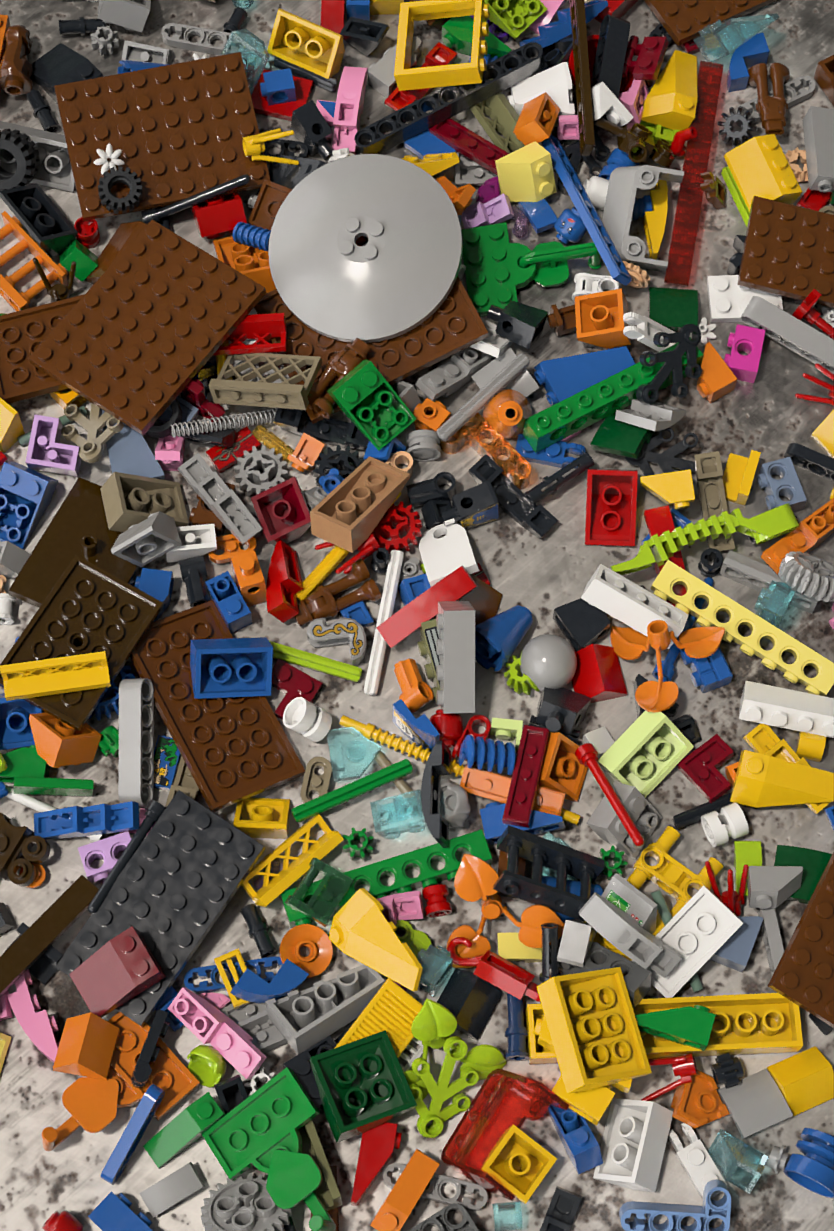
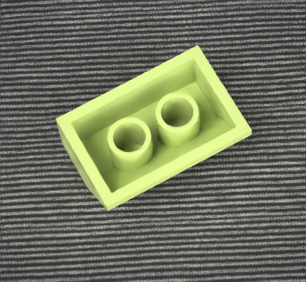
M645 710L598 759V762L619 783L636 787L646 798L694 746L662 712H647Z

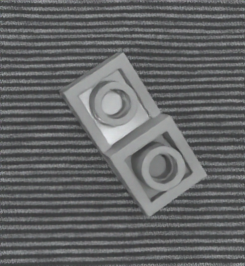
M192 1162L139 1194L154 1218L205 1185Z

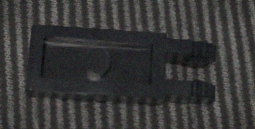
M157 1010L134 1068L133 1076L131 1077V1084L136 1088L145 1086L152 1072L149 1062L155 1063L160 1050L156 1043L159 1036L165 1037L170 1022L165 1021L168 1015L166 1011Z

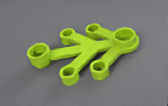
M458 1036L449 1037L444 1043L443 1050L446 1056L437 1084L430 1073V1065L424 1058L415 1059L411 1065L413 1072L421 1078L432 1098L428 1110L421 1098V1089L414 1083L409 1084L411 1091L416 1090L413 1096L417 1103L415 1109L420 1116L417 1120V1130L426 1138H434L440 1135L443 1130V1123L460 1111H466L471 1105L469 1097L464 1093L458 1092L478 1082L479 1075L473 1068H464L461 1071L460 1078L449 1084L456 1061L463 1059L468 1051L467 1044ZM457 1043L456 1047L450 1050L451 1046ZM424 1064V1068L417 1071L418 1066ZM473 1073L472 1078L466 1080L467 1075ZM454 1095L452 1104L441 1110L443 1102ZM461 1099H465L462 1105H458ZM433 1120L430 1126H426L429 1121Z

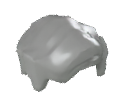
M450 779L441 780L440 814L449 822L450 828H460V826L465 825L466 820L470 816L471 807L467 791L460 785L452 783Z

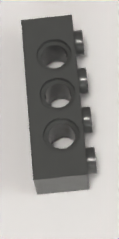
M562 936L558 939V952ZM594 941L583 967L558 961V971L566 975L621 967L633 1009L651 988V971ZM549 945V960L551 959V945Z

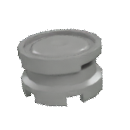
M416 430L407 434L406 443L409 446L407 452L412 456L413 461L428 462L436 460L441 456L440 438L437 432L433 430Z

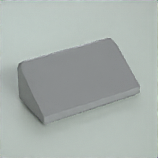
M125 40L121 61L132 60L169 64L173 50Z

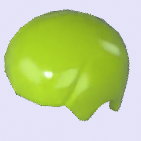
M199 1045L192 1049L187 1056V1059H190L187 1069L201 1085L212 1088L224 1077L226 1062L224 1057L214 1047Z

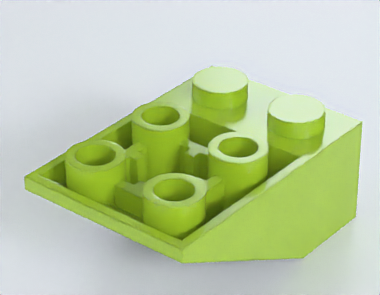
M484 0L485 4H489L490 18L487 19L514 39L547 10L540 0Z

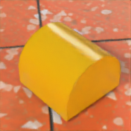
M800 731L795 753L799 758L804 757L807 760L820 762L825 748L826 737Z

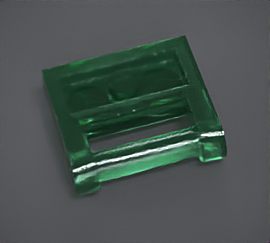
M313 857L309 863V870L293 895L288 896L285 904L326 927L353 885L354 880ZM323 873L325 877L308 904L302 902L303 897L317 875Z

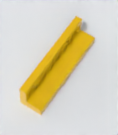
M105 651L0 666L6 701L111 687Z
M317 814L254 866L241 885L256 905L266 907L344 839L338 831H331L320 814ZM317 823L325 834L317 841L309 840L310 828ZM295 841L303 842L302 853L298 857L290 856V848ZM275 858H284L283 869L278 874L270 873L271 861ZM256 874L264 875L263 886L255 892L248 881Z

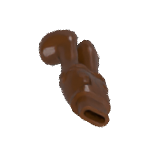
M775 62L771 64L769 68V79L773 87V97H771L768 93L767 65L765 63L754 65L748 69V84L757 89L758 103L756 104V111L759 113L762 128L765 129L766 135H782L786 125L785 117L788 109V104L784 97V84L790 78L789 68L781 63Z
M356 338L351 345L347 344L345 348L327 362L328 366L320 378L312 385L307 396L309 409L312 410L314 408L315 412L323 418H331L336 402L328 392L324 397H321V395L336 376L339 378L334 385L363 360H367L366 355L371 350L368 344Z
M359 559L352 565V571L345 577L326 586L321 585L317 587L304 601H299V614L294 617L301 627L318 618L326 619L337 616V613L360 601H378L382 598V595L375 581L370 579L365 563L362 559ZM364 583L360 588L337 600L333 597L355 585Z

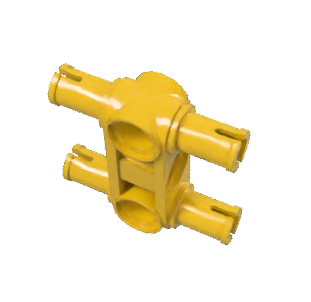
M667 826L655 843L649 844L642 851L640 857L634 863V871L626 881L639 890L646 880H650L677 901L670 911L672 917H674L692 898L687 892L689 888L699 890L705 885L711 891L712 886L706 866L698 874H694L668 854V851L681 835L673 827ZM646 857H653L657 860L658 864L649 866L645 863L644 859ZM710 857L708 861L716 877L724 866L715 858Z

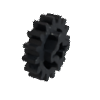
M337 445L336 451L328 447V454L320 453V461L315 460L314 462L316 468L313 470V476L316 477L315 484L320 486L319 478L324 476V474L327 475L332 468L338 469L341 477L345 479L365 460L359 458L358 451L350 453V446H347L345 451L341 450L340 445Z

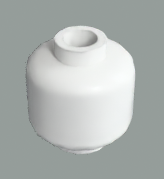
M592 176L589 180L586 179L583 187L594 208L604 210L609 180L598 176Z

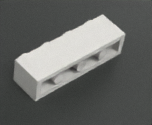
M602 564L599 565L586 584L581 599L590 605L597 607L647 637V626L649 623L655 620H663L667 623L669 632L673 631L677 639L683 631L689 615ZM671 640V642H670V644H669V646H668V649H669V648L672 646V644L674 643L672 640Z
M745 681L740 701L739 719L834 738V698Z

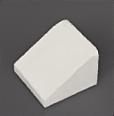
M605 726L590 731L583 736L585 744L592 743L598 752V759L615 742Z

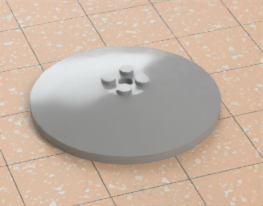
M353 155L337 159L314 170L288 194L280 206L271 228L268 250L269 266L275 287L283 302L307 327L319 334L339 341L353 343L356 338H359L365 343L380 342L400 336L416 328L442 305L451 292L460 270L463 238L460 221L451 199L443 187L430 174L408 161L388 155ZM360 236L369 238L365 246L356 245V240Z

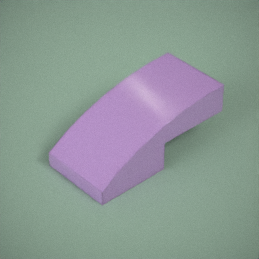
M504 193L485 204L480 201L467 207L461 215L465 229L498 224L514 217L509 198Z

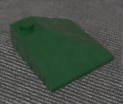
M386 1030L310 1057L326 1119L336 1143L360 1135L417 1107L415 1098Z

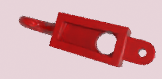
M456 937L448 943V957L454 964L459 966H477L473 973L474 975L520 1000L526 995L541 1002L537 990L539 985L533 982L535 975L489 950L485 954L474 957L462 958L458 956L455 950L457 945L463 944L468 948L472 947V942L465 937Z

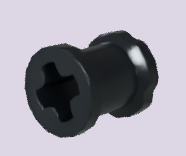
M714 548L703 551L698 563V570L703 577L712 578L719 574L723 563L722 553ZM708 561L713 562V565H709Z

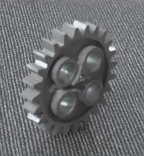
M249 1173L247 1179H243L240 1175L236 1181L227 1178V1185L217 1183L218 1191L210 1190V1198L203 1199L204 1206L201 1207V1220L205 1231H284L283 1225H289V1217L292 1216L291 1209H282L274 1203L266 1189L267 1179L264 1181L263 1174L253 1179L252 1173Z

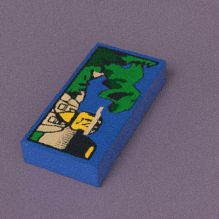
M158 735L154 749L153 788L170 791L171 785L174 783L181 753L173 738Z

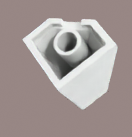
M562 62L511 86V95L507 96V100L519 116L525 103L545 92L560 108L558 115H575L571 92L572 79L568 63ZM558 116L555 121L554 127H557Z

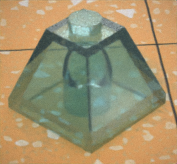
M247 29L232 31L221 55L241 52L250 94L252 95L270 56L264 41Z

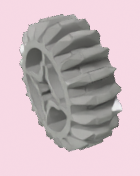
M793 551L787 553L779 567L778 575L782 582H785L786 586L791 587L793 591H798L801 595H806L818 601L834 602V566L832 563L816 555H810L807 552Z

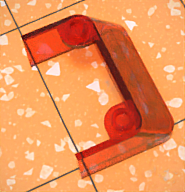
M496 1069L487 1076L470 1107L443 1148L441 1159L450 1168L482 1186L485 1190L513 1201L515 1196L481 1170L489 1153L503 1133L513 1124L520 1129L525 1119L535 1121L542 1118L550 1105L567 1110L569 1105L542 1082L503 1069Z

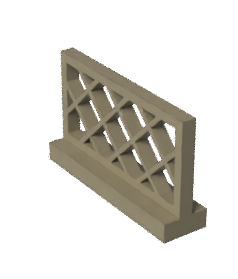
M270 353L231 354L227 356L217 379H211L208 386L213 401L216 404L306 410L309 405L307 396L321 367L322 359L316 356ZM234 360L245 361L235 367L232 366ZM259 362H267V364L257 369L254 366ZM283 363L290 364L289 366L281 370L277 368V366ZM305 365H312L311 368L303 372L300 370ZM248 368L252 370L243 376L239 375L240 372ZM271 369L274 370L275 373L265 378L261 375ZM293 371H296L298 373L297 375L289 379H286L284 377L285 375ZM234 375L237 378L235 380H226ZM256 377L259 379L257 382L250 381ZM279 378L282 380L281 383H272ZM302 380L305 382L304 385L296 384Z

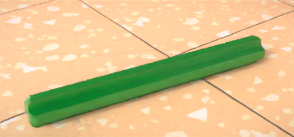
M404 759L299 805L291 810L293 818L296 822L304 821L413 772L412 764L408 759Z

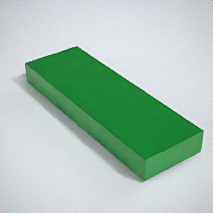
M14 777V794L92 797L94 781L88 779Z

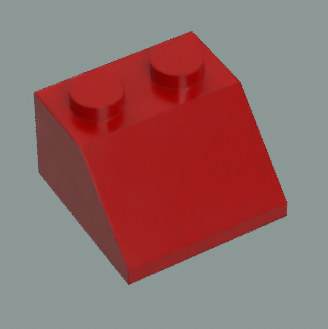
M238 193L216 196L191 207L201 238H216L219 236V233L226 231L233 233L234 227L238 222L247 223L242 200Z

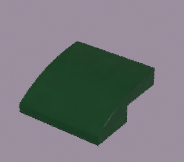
M650 287L649 318L672 331H679L686 324L698 326V290Z
M616 413L606 417L591 441L592 449L637 459L643 444L650 442L654 431L615 420Z
M777 845L774 866L803 867L801 887L787 899L798 900L801 904H808L832 854L801 847Z

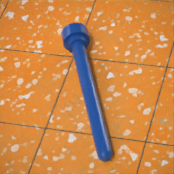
M707 577L703 581L711 587L714 584L711 577ZM697 598L694 600V604L698 609H701L705 599ZM691 614L688 615L682 632L692 628L696 617ZM674 643L665 660L662 661L663 682L671 681L675 674L674 662L681 649ZM656 664L652 672V675L654 678L658 680V670Z

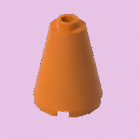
M512 389L501 390L483 408V420L486 427L491 433L501 438H514L522 434L525 419L532 416L531 406L527 398L520 392ZM507 409L514 410L513 418L506 416Z

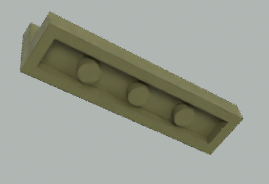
M502 91L469 108L494 145L509 154L508 148L516 151L525 146L517 139L513 132L519 115ZM484 114L490 116V118H491L492 120H490V119H488L487 117H485ZM496 131L501 133L504 137L498 135Z
M310 1120L299 1129L302 1138V1153L310 1155L321 1170L322 1182L315 1190V1193L326 1210L329 1211L342 1206V1199L313 1121Z

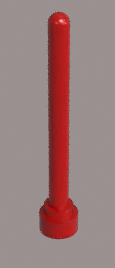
M592 743L581 745L575 751V756L579 763L590 769L636 846H642L644 838L597 762L598 752Z

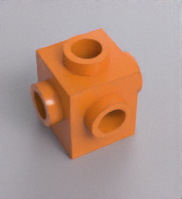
M426 398L413 411V415L416 417L414 421L415 429L433 430L436 432L451 417V412L441 402L437 400L433 402Z

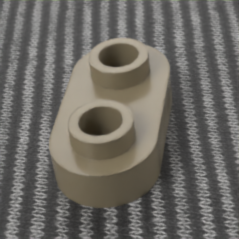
M314 757L307 763L301 788L303 804L311 801L309 796L312 793L318 794L319 797L328 793L332 777V766L326 758ZM317 769H322L324 771V773L320 776L316 775L314 772Z

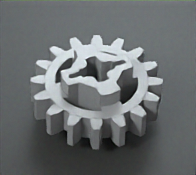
M262 445L261 450L258 451L255 446H252L251 453L244 450V458L238 457V465L234 466L235 481L240 483L239 488L241 491L247 488V496L249 497L253 492L257 495L284 482L285 478H288V471L286 470L288 468L287 461H283L282 453L275 455V448L266 451L265 445Z

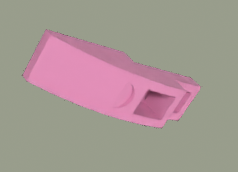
M344 66L333 119L334 134L332 147L334 150L349 148V153L356 155L357 146L354 138L359 131L360 117L363 114L368 68Z
M28 969L15 982L17 992L8 994L7 997L26 1035L37 1049L54 1063L60 1041L57 1042L55 1032L59 1031L55 1016H49L46 1009L37 1012L41 1007L37 995L31 994L29 985L33 984V980Z
M182 987L167 1008L204 1044L210 1043L246 1079H252L267 1058L252 1043L253 1038L215 1006L186 987Z

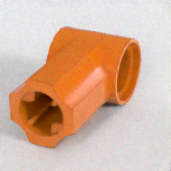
M409 658L394 665V672L402 690L399 700L402 699L410 712L415 713L430 702L434 695L429 685L422 680L415 660Z

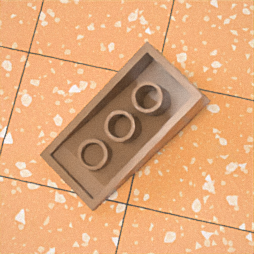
M369 456L310 511L312 535L353 553L373 532L410 479V473Z

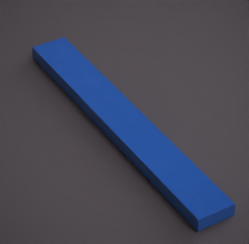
M550 134V137L541 143L551 154L552 164L613 280L626 286L632 281V278L557 137Z

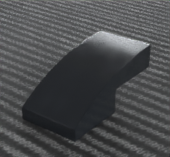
M557 1186L540 1231H570L582 1197Z

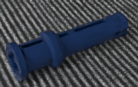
M507 993L508 1028H506L504 1036L508 1042V1053L505 1054V1059L508 1061H525L529 1059V1053L526 1051L528 1030L524 1027L523 998L520 1000Z

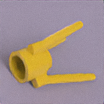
M278 128L257 135L243 137L245 156H251L252 161L263 160L299 165L298 160L260 155L261 152H265L264 142L294 135L293 130L281 132V129Z

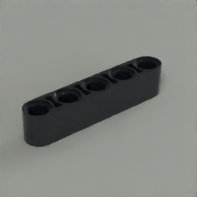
M609 14L604 17L600 27L591 79V88L604 82L617 98L619 97L630 32L629 21ZM604 114L602 118L607 120V115Z

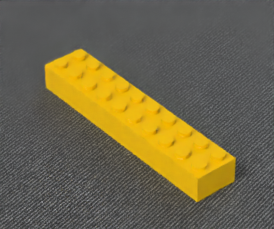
M779 993L642 999L633 1009L634 1014L639 1015L688 1006L694 1008V1005H700L709 1008L710 1013L716 1014L709 1042L704 1051L640 1031L648 1059L676 1057L693 1053L694 1057L719 1056L725 1053H729V1055L798 1052L803 1047L799 1006ZM527 1004L526 1008L529 1064L558 1063L556 1054L538 1044L539 1035L534 1034L537 1018L543 1019L542 1004Z

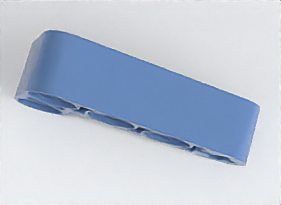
M711 1180L704 1187L702 1206L630 1201L620 1207L619 1218L621 1226L625 1231H729L731 1195L723 1181ZM720 1190L724 1192V1196L720 1200L715 1201L710 1198L711 1194L715 1191ZM631 1213H635L634 1221L630 1222L628 1218L631 1217ZM645 1213L647 1215L648 1223H644ZM663 1214L667 1216V1220L662 1224H656L653 1222L654 1217ZM686 1216L695 1218L690 1226L682 1225L681 1220ZM714 1218L723 1220L722 1224L717 1228L709 1226V1222Z

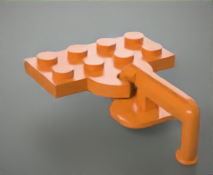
M119 1011L107 1021L120 1029L107 1081L81 1077L64 1091L62 1103L72 1116L57 1129L53 1127L44 1128L42 1131L43 1148L46 1151H52L80 1126L89 1133L102 1131L115 1120L117 1107H130L138 1103L152 1084L165 1091V1095L154 1114V1117L159 1121L200 1085V1082L168 1046L158 1038L156 1046L160 1047L155 1063L149 1062L152 1072L147 1083L142 1088L133 1086L131 1084V1077L133 1076L134 1068L150 1026L146 1023L144 1027H141Z

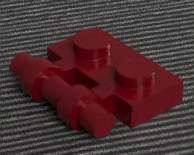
M632 35L627 44L622 78H626L628 72H633L635 80H657L669 44L667 37H644L643 43L638 44L639 38ZM633 56H638L637 61H632Z

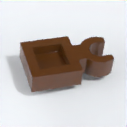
M712 172L701 173L704 183L700 184V187L705 191L707 201L711 202L716 209L725 208V185L717 176H713Z

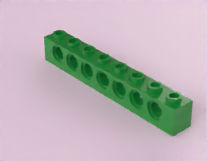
M678 343L660 352L673 351ZM696 346L697 364L701 366L703 353ZM686 352L682 356L683 378L687 377L685 375V368L687 366ZM650 357L646 358L647 363L650 361ZM638 362L525 419L523 436L535 453L616 413V410H622L630 406L632 399H637V388L641 384H650L665 362L655 363L651 367L643 366ZM694 367L692 368V374L695 373ZM672 371L658 391L673 384Z
M482 829L449 839L448 848H443L439 843L282 892L281 899L290 928L302 924L312 925L313 921L322 919V921L332 920L333 916L356 893L355 888L360 884L367 885L369 887L368 892L378 899L393 894L410 892L421 887L424 889L428 886L438 885V882L446 879L449 882L454 881L461 863L455 858L459 853L476 856L491 865L492 856ZM434 861H441L445 867L441 870H434L430 864ZM413 868L418 870L420 874L416 878H409L405 872ZM389 876L395 882L391 886H384L380 880L383 877ZM340 892L344 895V898L340 902H333L330 899L331 894ZM309 900H315L319 903L315 910H308L304 907L305 903Z

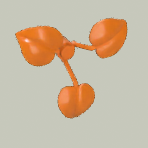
M655 620L649 623L647 626L648 637L633 630L631 627L621 628L612 626L610 633L611 644L616 655L620 658L634 660L638 659L643 654V651L648 652L651 646L656 650L658 682L647 681L638 686L635 692L638 705L647 712H661L669 709L677 701L679 696L677 684L672 681L663 682L661 651L668 648L671 640L679 649L685 648L687 656L698 659L706 658L714 654L719 648L725 634L724 627L691 628L682 632L679 635L678 641L674 636V632H669L668 625L663 620Z
M464 854L455 875L454 887L457 894L466 901L475 902L481 898L482 915L477 931L469 925H462L451 933L446 946L447 961L453 968L477 967L454 964L448 957V943L456 937H465L472 942V947L468 948L463 944L457 945L455 950L458 956L466 958L485 954L488 950L490 951L491 946L489 940L480 934L483 932L487 919H496L502 913L517 927H521L518 933L519 940L531 948H542V924H558L559 939L563 934L565 923L551 908L538 904L526 908L521 915V922H519L508 911L507 907L502 906V899L497 894L498 891L493 889V885L499 878L496 870L481 858Z

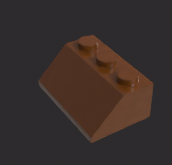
M141 221L121 223L98 257V266L85 281L94 285L147 224Z

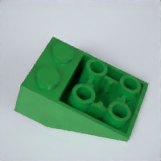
M363 360L327 391L340 409L378 451L416 420V417L369 360Z

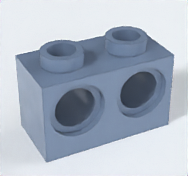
M786 457L762 464L757 480L760 488H764L767 495L765 500L768 509L771 510L789 503L793 513L802 511L807 499L791 458ZM776 474L780 476L781 479L776 480L772 478L771 475ZM786 496L790 501H782L779 497Z

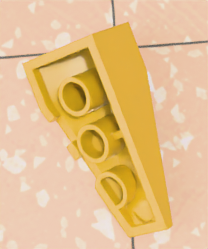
M675 50L644 100L641 120L681 131L689 128L695 118L697 106V56Z
M359 889L333 916L328 939L346 955L404 987L417 991L423 967L406 942L401 943L395 934L397 928L392 921L388 922L382 914L384 908L381 903L366 889Z

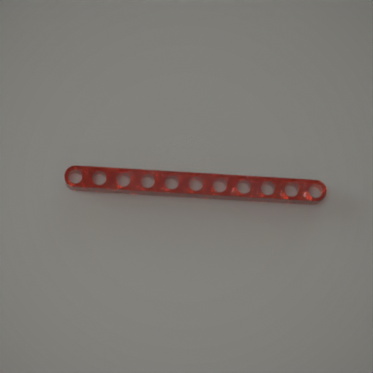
M700 61L697 78L696 113L690 127L696 128L697 137L688 140L682 169L684 177L679 188L664 283L687 287L689 284L704 192L700 187V184L704 183L701 173L707 172L724 64Z

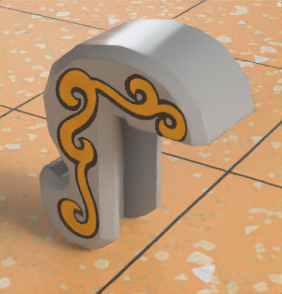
M346 617L337 619L330 626H326L325 618H318L309 623L307 638L314 648L349 644L353 666L359 665L365 658L367 652L366 635L362 625L355 619Z

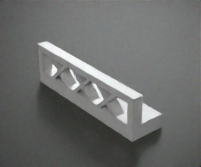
M729 550L727 557L724 559L719 575L808 613H813L818 600L801 595L798 591H793L791 587L786 586L785 582H782L779 575L770 566L732 550Z

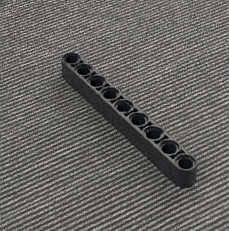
M536 42L527 43L487 64L486 70L483 71L482 83L442 87L359 130L354 138L359 155L381 154L540 72L545 66L542 46Z

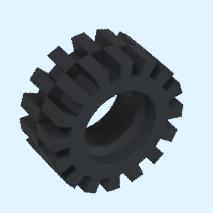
M118 166L116 171L113 167L110 168V173L107 171L103 173L104 177H100L98 184L99 198L103 207L106 205L108 211L113 209L114 214H118L119 211H122V214H127L126 210L128 209L130 212L134 211V206L138 207L140 204L139 200H142V185L140 178H137V174L135 172L131 173L129 168H126V171H124L122 166ZM124 183L129 187L130 192L124 198H116L111 193L113 185Z

